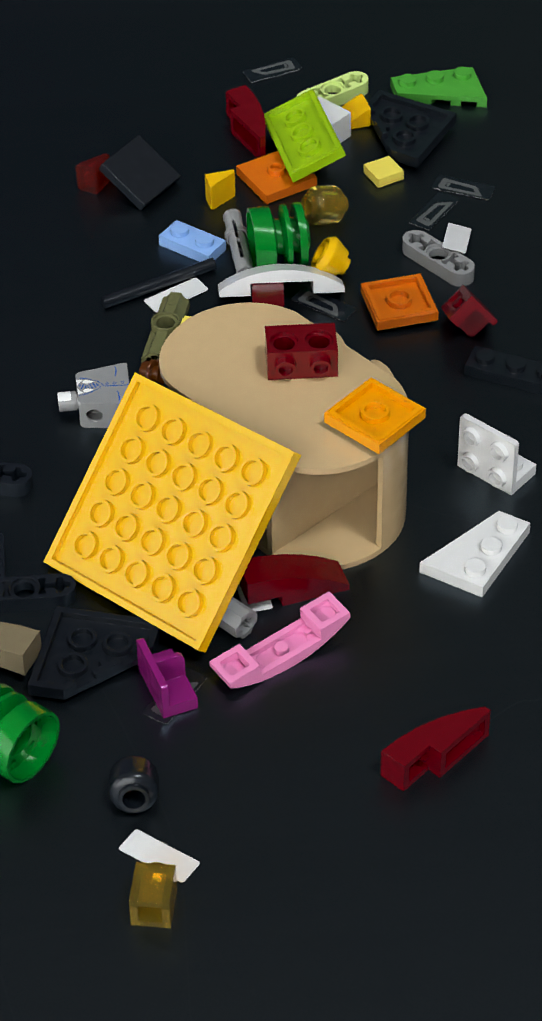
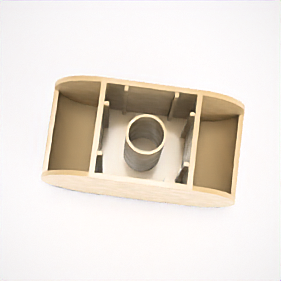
M252 302L217 306L190 317L173 330L165 340L160 351V374L168 388L301 455L257 548L266 555L302 554L336 560L339 562L342 570L365 563L389 548L399 536L406 517L409 431L382 453L377 454L324 423V413L371 377L407 397L403 387L394 378L390 369L379 360L369 361L348 347L336 332L338 377L268 380L265 354V326L314 323L293 310L272 304Z

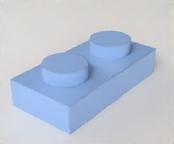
M178 220L173 222L159 235L160 246L199 262L209 258L216 260L226 251V240Z

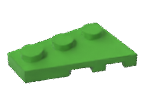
M458 67L443 71L432 70L427 73L403 74L390 78V87L394 95L424 104H432L435 100H446L450 102V106H461V101L477 102V107L487 108V96L473 67Z

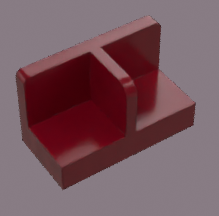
M464 285L441 306L447 317L468 336H475L488 322L493 326L498 322L491 311Z

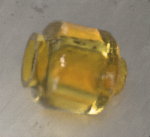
M336 185L312 186L301 201L305 217L314 225L337 224L342 220L348 209V200L342 190Z

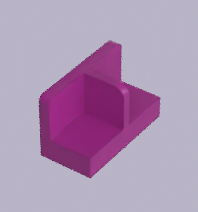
M144 638L137 639L138 669L163 719L198 708V697L186 676L185 659L182 653H174L171 648L152 654Z

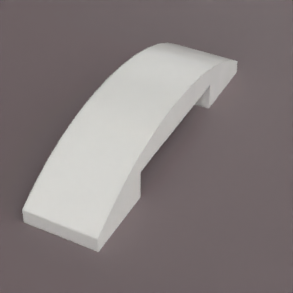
M269 264L250 268L228 277L218 284L219 297L251 296V284L311 281L313 293L345 292V286L340 278L314 267L299 264Z

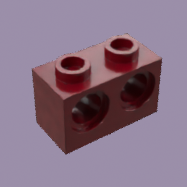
M335 323L265 326V354L268 380L338 377V344Z

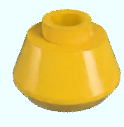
M327 237L315 251L311 267L335 276L338 274L343 275L351 262V259L348 258L349 251L337 237Z

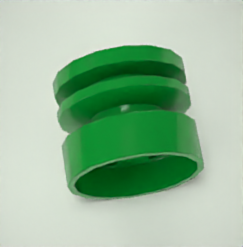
M300 202L291 204L290 217L287 206L280 204L277 219H273L268 206L247 209V238L254 267L277 264L278 256H282L284 264H293L294 255L297 264L308 266L309 249L311 246L310 230Z
M0 683V775L12 783H23L33 778L52 755L60 732L59 718L54 712L37 702L28 701L20 692H15L10 686Z

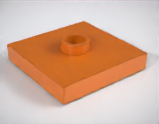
M278 151L236 166V174L266 204L317 186V176L314 173L293 183Z
M420 273L361 283V294L377 331L438 321L439 311Z

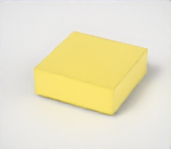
M390 156L364 164V174L378 188L404 179V170Z

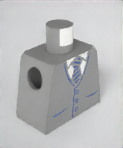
M127 363L78 372L75 375L76 391L57 392L59 412L79 410L80 426L84 428H108L129 385Z

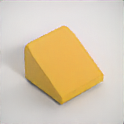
M363 94L357 95L342 106V108L351 112V130L371 126V108Z
M234 169L205 174L206 200L211 210L218 208L236 196Z

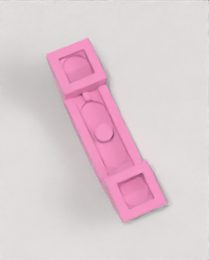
M328 591L301 607L300 619L247 650L240 644L209 661L210 667L230 689L262 682L295 666L318 650L350 619V612Z

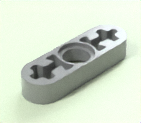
M411 230L403 235L402 252L406 257L454 286H467L474 281L475 264L469 258L457 251L443 248V242L424 231ZM440 256L445 259H433L431 257Z

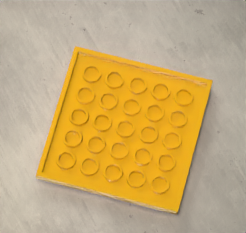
M134 373L44 559V563L63 574L72 576L77 582L194 649L206 653L301 455L140 374Z

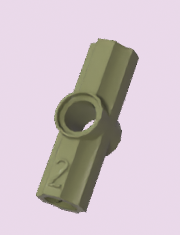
M170 292L168 296L163 297L158 313L151 318V332L141 357V363L152 359H159L165 340L180 325L182 318L188 315L190 301L182 293Z

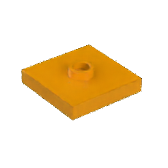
M372 377L324 413V423L377 454L382 453L426 418V408Z

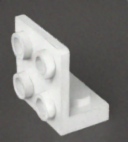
M467 413L460 417L457 466L509 495H513L536 474V464L518 455L519 442Z

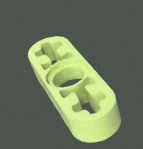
M353 71L301 91L297 96L313 89L317 97H322L340 106L359 94L365 96L368 93L369 78L363 72Z

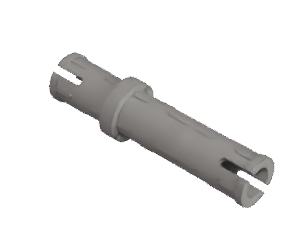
M229 209L223 214V222L226 228L224 237L226 243L230 245L236 273L254 268L248 245L247 228L243 225L241 212L237 209Z

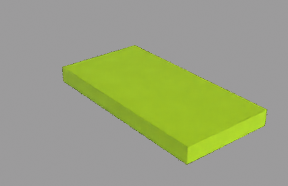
M313 89L264 113L266 126L293 183L347 156Z

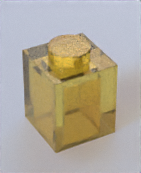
M136 862L129 897L131 925L171 928L177 895L176 865L160 862Z

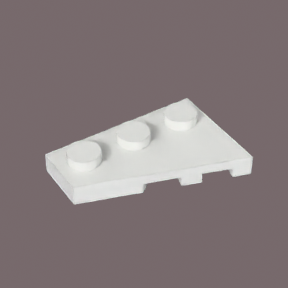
M498 511L421 561L419 572L483 597L530 533V522Z

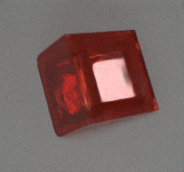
M104 153L76 165L77 184L80 190L97 195L110 181L99 170L101 164L110 158L109 154Z

